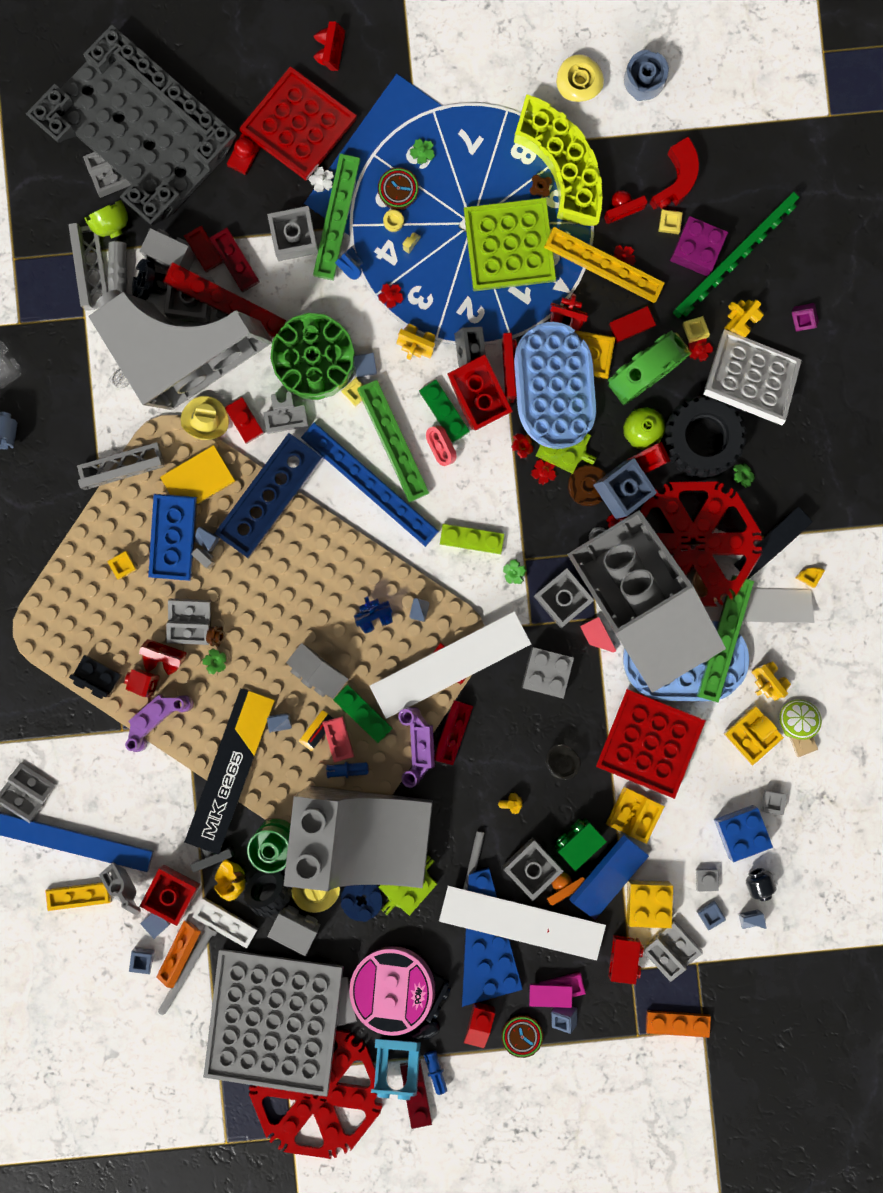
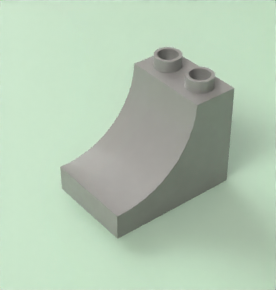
M117 289L103 294L96 301L99 309L88 316L142 405L167 410L175 409L272 343V339L261 321L237 310L227 317L207 325L195 327L176 326L157 309L154 303L125 292L120 293Z
M640 510L567 554L652 693L726 649L693 585Z
M307 786L296 794L293 799L284 886L329 891L337 887L350 885H394L423 888L433 800Z

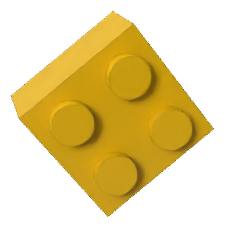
M629 880L627 882L626 922L629 927L672 928L673 885L669 881Z

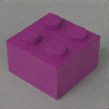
M689 216L670 261L708 277L713 270L728 232Z

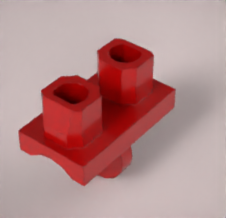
M572 294L570 299L562 297L561 303L568 305V307L551 302L550 322L562 323L563 316L571 317L569 326L579 331L583 322L587 321L588 315L587 312L573 309V307L581 309L582 306L581 302L575 301L576 294Z

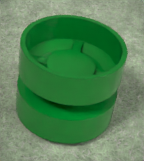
M270 819L264 822L250 839L247 846V854L255 868L265 873H276L286 867L291 825L289 822L283 819Z

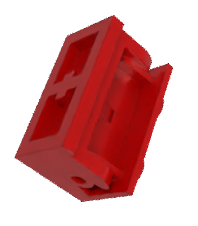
M613 935L608 975L611 982L636 985L637 978L640 979L641 966L638 963L639 957H643L644 946L641 945L638 938L634 940L635 938Z

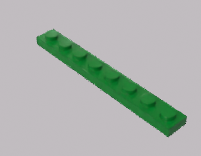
M793 192L675 309L673 314L678 319L682 315L688 316L695 308L693 304L697 300L702 302L709 294L707 290L712 285L716 288L724 280L722 275L726 271L731 273L739 265L736 261L741 256L745 259L753 251L751 246L755 242L760 244L768 236L766 231L770 227L774 230L783 221L781 217L785 213L789 215L797 207L795 202L800 197Z

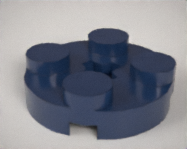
M345 886L341 894V907L344 913L356 921L366 922L374 918L382 907V894L378 888L379 886ZM364 894L367 903L359 905L356 897H361Z

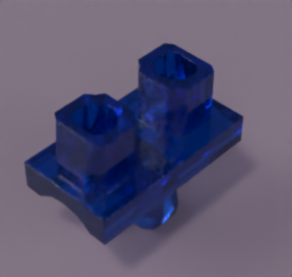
M368 596L364 597L366 604L358 606L360 612L354 615L357 627L360 626L365 634L375 629L372 623L375 619L379 618L382 626L393 622L389 601L380 604L378 599L370 601Z

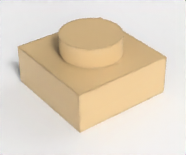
M789 737L797 757L818 750L813 737L806 740Z

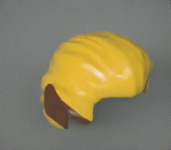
M228 859L222 861L214 878L217 882L214 889L220 897L226 901H231L240 896L246 884L243 869Z

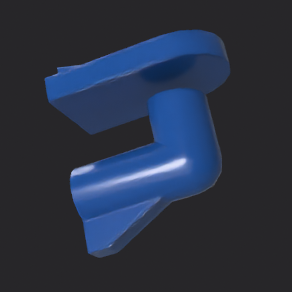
M351 246L335 263L350 279L356 280L361 276V268L364 264Z

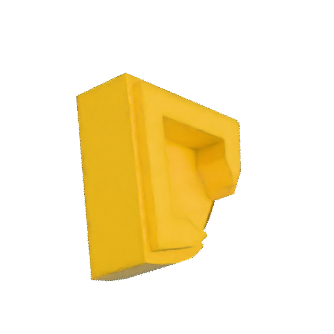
M807 568L801 571L796 576V579L815 588L825 570L822 568Z

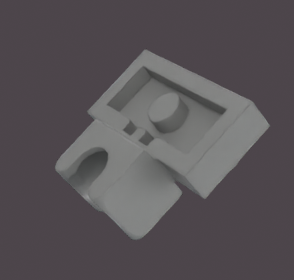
M288 391L286 393V401L283 403L278 402L275 394L271 395L273 411L263 412L267 434L308 427L305 406L295 407L292 392Z

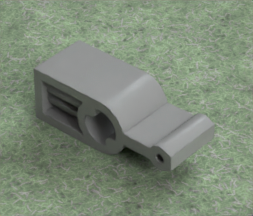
M113 862L99 876L109 895L122 902V908L137 916L141 913V909L134 902L136 888L126 870Z

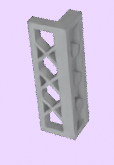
M77 223L69 224L80 306L85 311L99 309L97 304H93L92 296L97 290L102 294L108 292L100 236L94 233V239L89 245L83 240V233L92 231L89 226L80 227ZM91 250L97 253V259L93 265L86 260V256ZM94 270L100 274V280L96 285L89 280V276Z
M156 442L77 465L80 475L78 480L80 488L88 490L165 467L159 444ZM155 448L157 457L148 460L143 459L147 450ZM133 455L138 458L134 464L123 465L127 456ZM113 461L118 464L114 470L107 472L103 470L107 462ZM93 467L98 471L96 475L86 477L84 469Z

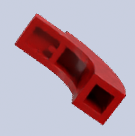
M689 137L669 149L667 155L676 168V182L652 197L650 205L653 210L658 207L661 209L665 208L671 203V200L675 206L680 204L688 196L697 179L699 170L698 155Z

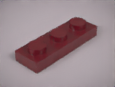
M228 228L209 238L242 293L260 283Z
M456 700L453 701L434 760L450 765L454 764L473 709L472 705Z
M419 1060L417 1095L411 1096L410 1100H406L411 1129L432 1125L421 1060ZM408 1063L400 1064L403 1086L406 1085Z

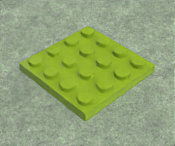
M546 198L464 207L473 291L556 282L553 252L544 248L550 235Z

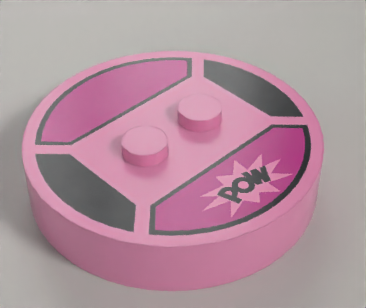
M384 947L369 954L356 967L350 982V1000L355 1014L369 1029L384 1035H401L415 1029L429 1014L435 999V981L429 966L419 955L402 947Z

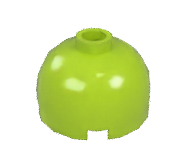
M121 200L84 218L92 232L101 237L110 235L111 239L123 234L121 229L127 224L128 214Z
M648 407L638 408L626 418L623 426L624 436L633 447L641 450L648 449L663 439L665 421L662 415L655 409Z

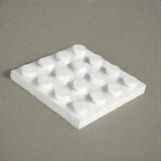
M724 329L703 395L783 426L787 418L802 360Z

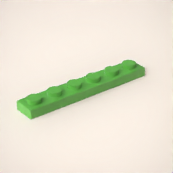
M345 154L339 155L313 272L314 277L334 281L337 269L335 262L340 256L361 161L358 157Z
M375 380L358 387L357 391L409 503L428 495L429 491L378 381Z
M732 575L731 581L735 580L737 576ZM747 579L737 596L730 590L733 595L732 600L726 595L716 629L726 649L707 661L697 697L719 703L754 584L752 580Z

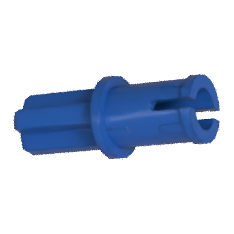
M345 762V764L327 765L326 770L333 771L326 772L327 778H349V776L367 775L369 773V765L367 762L350 764Z
M436 1050L427 1052L423 1056L428 1067V1076L432 1078L437 1095H442L447 1092L442 1074L444 1069L441 1068Z

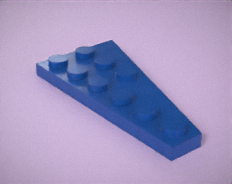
M489 867L469 873L468 891L497 898ZM466 928L462 1007L523 990L509 939Z

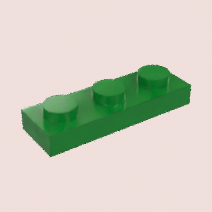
M437 380L419 390L420 395L431 412L445 429L452 444L470 433Z
M349 685L333 699L377 743L393 729Z

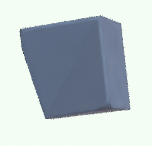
M198 527L194 540L197 544L212 552L220 539L206 529Z
M418 598L413 599L410 619L425 622L429 602Z
M289 713L272 715L267 718L269 733L292 728Z
M758 909L739 914L742 929L756 926L767 929L764 914Z
M134 948L131 951L129 972L150 974L155 950Z
M554 1007L552 1010V1028L571 1034L577 1025V1008Z

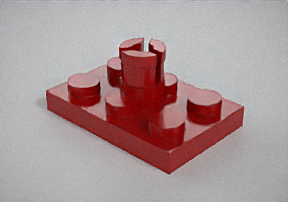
M503 333L501 343L505 397L508 403H514L517 392L513 356H515L517 343L516 339H512V333Z

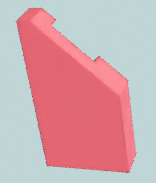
M599 617L580 626L589 645L613 653L616 652Z

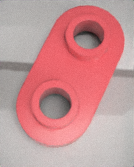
M439 425L430 427L426 432V439L437 462L442 466L453 464L456 460V451L445 429Z

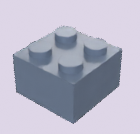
M635 458L622 462L593 484L616 519L628 516L657 493Z

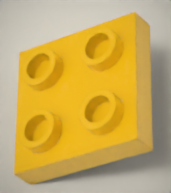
M756 706L751 708L723 733L752 766L784 738L771 720L763 715Z

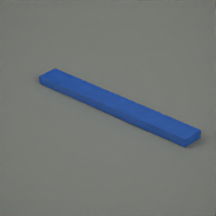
M315 422L301 436L302 440L423 546L426 547L439 531Z
M0 812V836L108 863L114 862L117 865L144 872L149 871L154 852L152 850L33 820L31 823H28L20 817Z

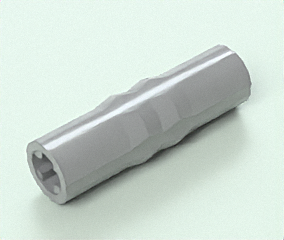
M112 241L108 243V292L117 289L120 293H126L127 244Z

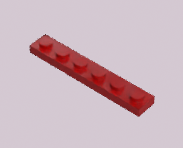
M173 262L170 264L163 283L226 315H230L237 310L261 321L272 338L285 325V319Z

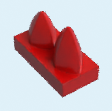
M329 21L328 28L322 29L314 35V38L325 46L313 57L319 64L325 65L331 71L339 70L345 30L336 21Z
M147 639L141 646L139 654L142 655L143 664L147 672L154 669L159 661H161L167 675H170L179 669L185 660L187 652Z

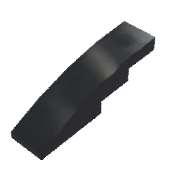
M799 506L773 527L761 541L754 545L755 547H762V551H753V553H761L762 555L747 579H750L813 522ZM743 555L740 560L734 563V566L739 571L745 565L746 557Z

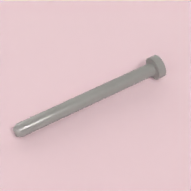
M207 925L204 926V934L183 967L174 988L170 989L158 1009L160 1015L166 1014L210 938L218 933Z

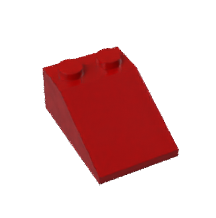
M485 354L447 373L461 409L472 430L476 431L513 412Z

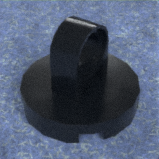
M141 259L136 266V270H139L138 276L133 277L132 295L146 301L151 293L165 295L167 284H165L166 289H162L157 285V280L163 282L165 274L155 272L153 261Z

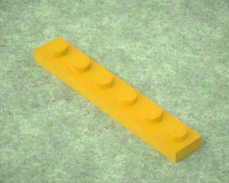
M556 227L552 228L544 245V248L653 303L657 301L663 288L664 282Z

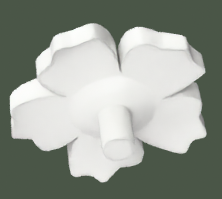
M317 167L314 171L315 175H311L308 180L314 186V191L323 192L324 188L329 191L332 188L333 182L331 180L334 178L332 171L326 170L324 172L323 167Z

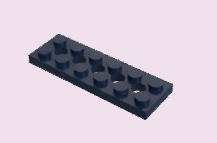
M288 433L214 534L249 559L323 457ZM293 456L298 457L300 461L299 465L295 468H291L288 465L289 458ZM279 473H284L287 476L286 483L282 485L277 484L275 480ZM272 490L275 494L274 499L269 502L265 501L263 498L264 492ZM254 507L262 509V515L259 518L251 516V510ZM241 524L249 525L250 531L247 535L239 533L238 528Z

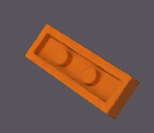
M183 921L156 976L168 988H174L201 933L189 921Z
M647 1010L646 1033L710 1038L711 1016L709 1014Z

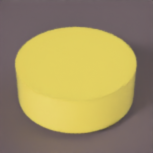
M398 210L387 211L383 217L385 228L390 232L401 230L404 225L402 213Z

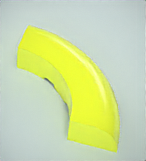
M526 94L515 132L514 143L530 149L550 169L558 190V219L585 226L597 225L602 210V179L596 156L585 140L586 137L576 125L566 118L567 116L563 112L560 113L551 107V104Z

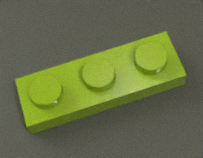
M443 524L440 545L501 555L504 534Z

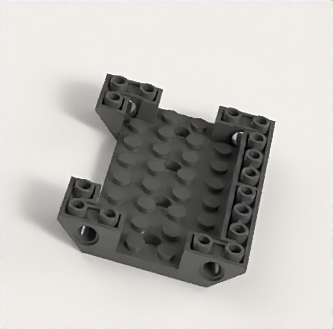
M111 25L83 54L86 59L84 65L61 88L54 84L33 105L26 115L57 143L77 136L99 157L109 163L116 172L131 184L122 193L120 198L152 226L169 218L225 159L236 138V134L118 29ZM88 87L93 88L94 92L92 95L86 96L83 94L84 89ZM118 114L125 116L124 121L121 123L114 122V117ZM149 141L156 144L152 150L144 148L145 144ZM178 169H185L186 175L180 178L175 175V172Z

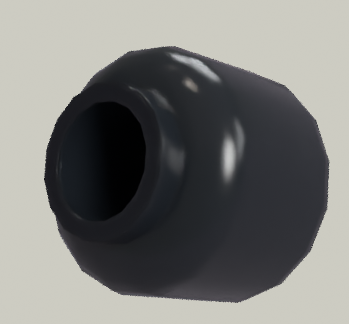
M763 868L750 871L748 873L749 876L746 878V885L750 896L754 899H760V901L770 900L777 890L771 872Z

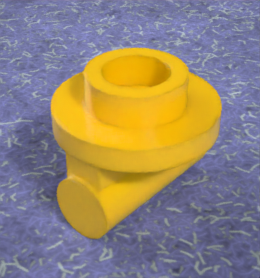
M511 793L509 800H500L498 806L502 809H510L512 814H518L522 808V799L516 793Z

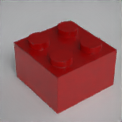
M163 865L158 869L139 907L177 926L182 921L200 883Z

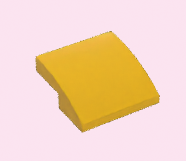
M623 787L606 824L647 844L665 806Z

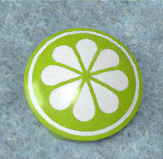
M792 700L781 709L779 716L784 734L787 737L799 740L814 737L819 732L822 724L818 709L805 700Z

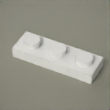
M206 898L202 899L192 916L245 948L249 946L258 930L255 926Z

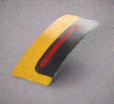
M322 710L299 742L312 751L325 734L322 722L334 718Z

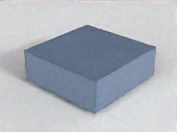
M374 353L354 356L357 378L377 374Z
M715 901L696 911L708 931L726 921Z
M151 913L140 924L155 939L171 923Z

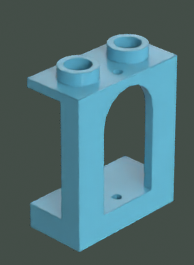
M375 1039L377 1060L374 1089H371V1093H377L379 1098H389L390 1094L398 1095L400 1100H410L411 1096L417 1095L421 1042ZM389 1049L409 1051L406 1085L400 1090L392 1089L387 1083Z

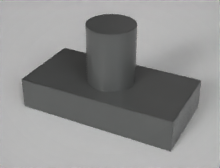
M232 846L221 850L219 855L202 849L205 857L190 864V867L194 873L233 857L235 854Z

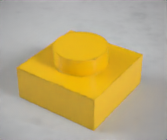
M127 551L107 561L117 580L137 570Z

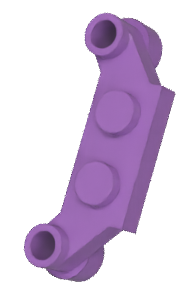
M162 694L155 697L128 721L130 723L128 740L125 743L127 750L133 752L145 750L147 740L144 737L172 712L190 711L193 707L192 698L187 695L178 696L177 698H164Z
M407 707L401 710L398 716L399 721L403 725H410L412 768L402 775V783L408 788L416 786L423 779L428 769L435 767L433 725H429L417 707Z

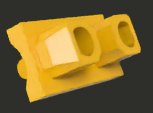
M740 300L738 304L731 302L728 305L731 310L728 317L731 320L724 327L725 330L746 337L751 331L746 322L750 319L753 323H757L764 316L759 308L761 303L758 300L754 302L747 300L746 303Z
M408 324L404 330L400 329L396 344L402 346L401 350L408 352L407 359L411 360L413 355L419 358L422 355L431 358L435 347L434 334L425 332L423 338L416 335L418 328L412 324Z
M773 661L756 667L751 673L757 679L755 681L759 687L755 691L757 696L764 693L767 698L772 697L776 701L779 698H785L789 694L787 690L791 683L785 677L776 679L773 674L778 671V667Z

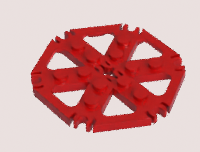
M719 481L669 482L673 488L672 491H670L667 484H664L666 492L659 494L657 489H655L657 499L653 496L648 499L640 512L646 519L652 508L657 507L662 511L674 533H656L669 553L673 555L674 560L686 577L694 566L707 588L706 596L699 597L703 606L718 607L714 602L715 598H717L718 604L723 605L721 596L728 595L729 599L732 600L733 595L730 590L737 596L762 555L761 553H753V551H762V547L754 546V542L757 540L761 541L762 536H753L754 534L762 533L737 491L733 498L731 497L733 496L734 489L731 488L726 494L722 492L724 488L723 483L718 486V490H715ZM682 491H706L708 493V499L694 522H692L679 500V494ZM728 507H735L747 525L746 530L741 533H713ZM691 539H695L696 543H699V545L695 546V549H691L687 545V543H691ZM712 555H744L746 563L737 578L730 581L725 578Z
M336 1029L335 1041L338 1043V1047L333 1053L329 1094L327 1097L255 1085L249 1086V1096L266 1139L273 1133L269 1142L272 1143L276 1138L280 1139L279 1150L286 1143L288 1145L283 1150L286 1153L332 1159L333 1155L334 1158H337L338 1153L336 1149L340 1147L346 1154L349 1146L351 1151L381 1113L382 1103L375 1101L376 1098H379L377 1093H371V1089H374L376 1067L367 1045L362 1050H359L363 1046V1040L358 1044L352 1043L355 1037L354 1033L350 1034L347 1040L345 1038L350 1031ZM360 1060L364 1063L371 1083L366 1087L339 1083L338 1081L354 1061ZM265 1097L295 1100L277 1124H272L269 1121L262 1104V1100ZM335 1106L359 1109L365 1112V1119L353 1134H345ZM312 1114H314L324 1140V1144L321 1147L299 1145L295 1141V1136Z

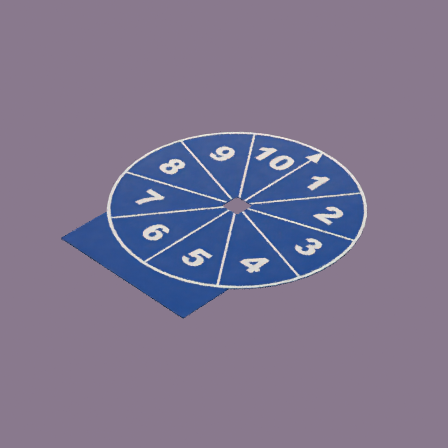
M396 74L339 153V155L345 154L358 157L361 160L345 233L350 236L351 246L354 248L357 256L363 261L361 277L377 302L392 317L404 326L408 324L416 326L418 334L423 336L425 332L434 334L436 341L456 345L454 333L466 327H482L485 345L502 342L503 333H512V339L522 336L531 328L544 323L550 318L551 302L564 305L561 303L562 297L570 298L586 269L553 252L556 282L473 291L467 235L464 230L459 228V224L464 218V207L546 198L550 232L553 227H556L592 246L594 226L580 225L557 218L559 206L558 190L550 169L530 149L514 143L515 132L521 115L520 112L486 103H458L442 106ZM418 139H421L423 144L424 141H431L434 145L431 150H434L435 157L432 160L427 159V162L422 165L418 164L417 159H413L410 155V149L414 148L413 144ZM339 155L328 169V171H332L334 178ZM392 168H404L415 175L418 181L419 194L417 200L411 206L404 210H398L404 217L402 229L397 232H390L384 226L383 217L387 211L393 209L388 208L381 201L378 195V183L380 177L386 171ZM534 175H539L542 178L550 177L552 179V184L549 186L550 195L548 197L536 196L530 193V188L533 185L532 177ZM324 188L323 192L313 190L304 204L323 218H326L332 188L329 191ZM415 232L421 238L410 254L403 250V242ZM386 283L389 284L390 288L392 284H398L401 287L399 293H402L404 299L402 303H396V306L392 309L387 308L386 303L383 304L378 300V295L383 294L381 289Z

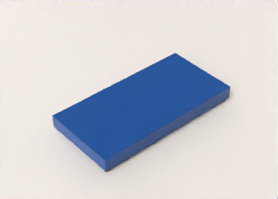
M154 494L148 577L191 581L193 562L191 554L194 547L197 497Z
M623 835L569 900L593 919H596L646 861L649 855Z

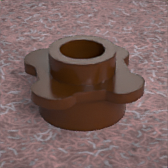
M534 175L532 177L533 185L530 188V193L536 196L548 197L550 195L549 186L552 184V179L550 177L542 178L539 175Z
M218 626L210 627L206 634V641L211 646L219 647L224 639L223 628H218Z

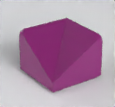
M815 303L795 306L793 308L792 316L796 332L817 328L819 321Z

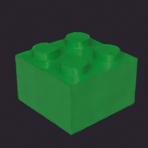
M586 818L583 820L578 819L571 826L572 830L567 835L563 833L556 840L557 844L555 847L558 853L575 871L607 842Z

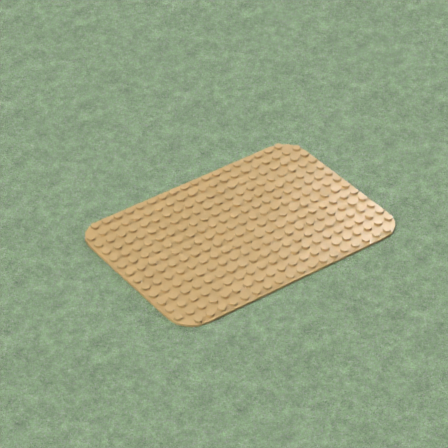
M161 415L146 421L135 432L123 452L157 442L165 467L98 487L17 609L13 619V638L19 652L31 664L129 729L130 723L128 721L158 695L162 694L164 698H177L182 695L191 697L193 707L190 711L172 712L144 738L205 780H207L240 688L275 700L269 716L289 713L292 728L269 733L268 723H266L238 800L239 803L266 821L270 819H283L291 824L294 796L307 786L393 795L402 781L403 773L412 766L410 725H403L399 721V712L386 719L370 685L431 655L440 643L448 646L485 627L481 616L469 604L300 492L296 494L249 559L219 538L220 540L214 550L210 552L214 556L211 560L215 562L211 569H206L193 556L191 581L148 577L154 494L170 495L160 478L162 475L214 445L234 477L235 483L196 505L195 539L198 527H202L212 534L216 532L262 467L219 438L200 440L192 437L182 428L181 416ZM155 448L147 450L143 459L148 460L157 457ZM133 455L127 456L123 465L134 464L138 458ZM115 463L110 470L116 469L118 464ZM276 477L277 484L282 485L285 483ZM267 490L263 494L264 500L268 502L272 501L275 496L272 490ZM254 507L251 510L253 518H259L262 515L260 507ZM241 524L238 528L239 533L247 535L250 531L249 525ZM194 540L193 551L196 548L203 550L204 547L197 544ZM127 551L137 570L117 580L107 561ZM169 598L211 600L210 627H222L224 632V639L220 646L167 643L166 623L168 621ZM415 598L429 602L425 622L410 619L409 617L413 599ZM147 639L187 652L185 660L173 674L167 675L161 661H159L154 669L149 671L150 673L160 675L154 696L142 697L126 690L127 684H124L126 674L131 672V669L146 671L142 655L139 654V651ZM301 643L312 649L322 659L348 678V681L337 695L349 685L393 728L379 743L366 733L328 695L322 697L314 690V686L311 689L301 682L302 677L299 679L290 672L292 668L286 662ZM212 648L218 650L219 653L224 652L226 655V662H222L226 665V668L221 672L216 671L214 675L208 674L206 669L208 665L202 664V659L209 655V650ZM83 655H87L122 674L111 697L100 699L92 695V690L85 687L82 689L73 684L74 680L70 679L69 676L75 672ZM472 675L467 677L461 685L457 682L410 706L411 708L417 707L429 725H433V733ZM324 710L334 719L344 717L355 757L334 763L326 733L312 751L302 745L299 740L319 713ZM345 762L349 764L367 762L369 773L367 775L349 776V778H327L326 772L333 771L326 770V766L345 764Z

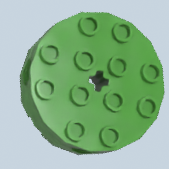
M306 313L292 317L280 328L272 341L270 359L275 375L288 391L302 399L321 400L334 396L347 385L354 372V356L356 355L350 335L340 323L325 314ZM312 353H315L317 356L314 361L310 359Z
M671 330L658 338L654 345L636 354L631 362L619 368L616 374L608 380V386L620 402L626 405L677 367L692 352L678 333H674Z

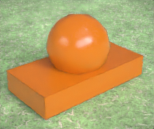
M562 872L552 882V886L557 893L547 898L550 905L553 906L573 894L585 881L584 877L572 883L571 876Z

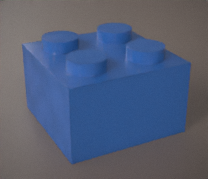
M754 805L714 819L727 856L732 862L773 848L760 811Z

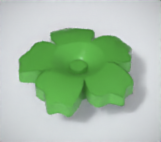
M421 139L415 140L414 148L410 149V155L413 159H417L418 164L422 165L427 162V159L432 160L435 157L434 150H431L434 145L431 141H424L423 144Z
M745 463L735 465L733 470L736 472L734 474L736 483L741 482L745 488L751 486V482L755 479L754 473L750 472L751 468Z
M517 559L511 560L510 564L508 563L503 567V572L506 573V582L509 584H522L524 581L522 576L525 575L527 569L525 566H520V562Z
M212 648L209 650V655L202 659V664L208 665L206 667L208 674L214 675L216 671L221 672L226 668V665L222 663L226 662L224 652L219 653L218 650Z

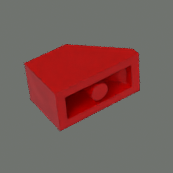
M131 669V672L126 674L124 684H127L126 690L142 697L154 696L160 675L139 669Z
M479 1002L473 1004L464 1039L465 1044L481 1048L485 1047L495 1016L494 1006Z

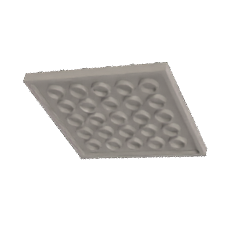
M220 949L203 1078L327 1097L329 1094L344 966Z

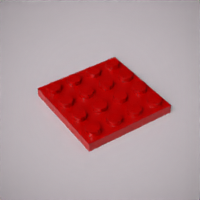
M290 66L242 124L240 132L307 181L355 122L357 115Z
M626 689L596 767L675 799L706 720Z

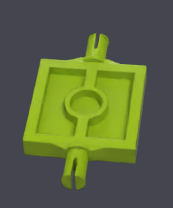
M586 434L578 444L563 449H552L540 444L535 455L572 474L581 460L593 465L597 458L586 453V445L591 437L589 434Z
M427 856L426 863L429 860L430 862L426 864L423 888L380 885L378 887L389 899L385 906L381 908L383 912L386 910V915L396 906L410 916L437 885V882L427 872V869L435 862L430 856Z

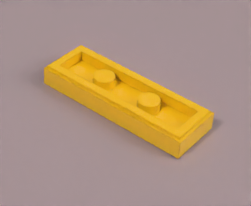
M103 882L45 890L48 911L112 902L111 896Z

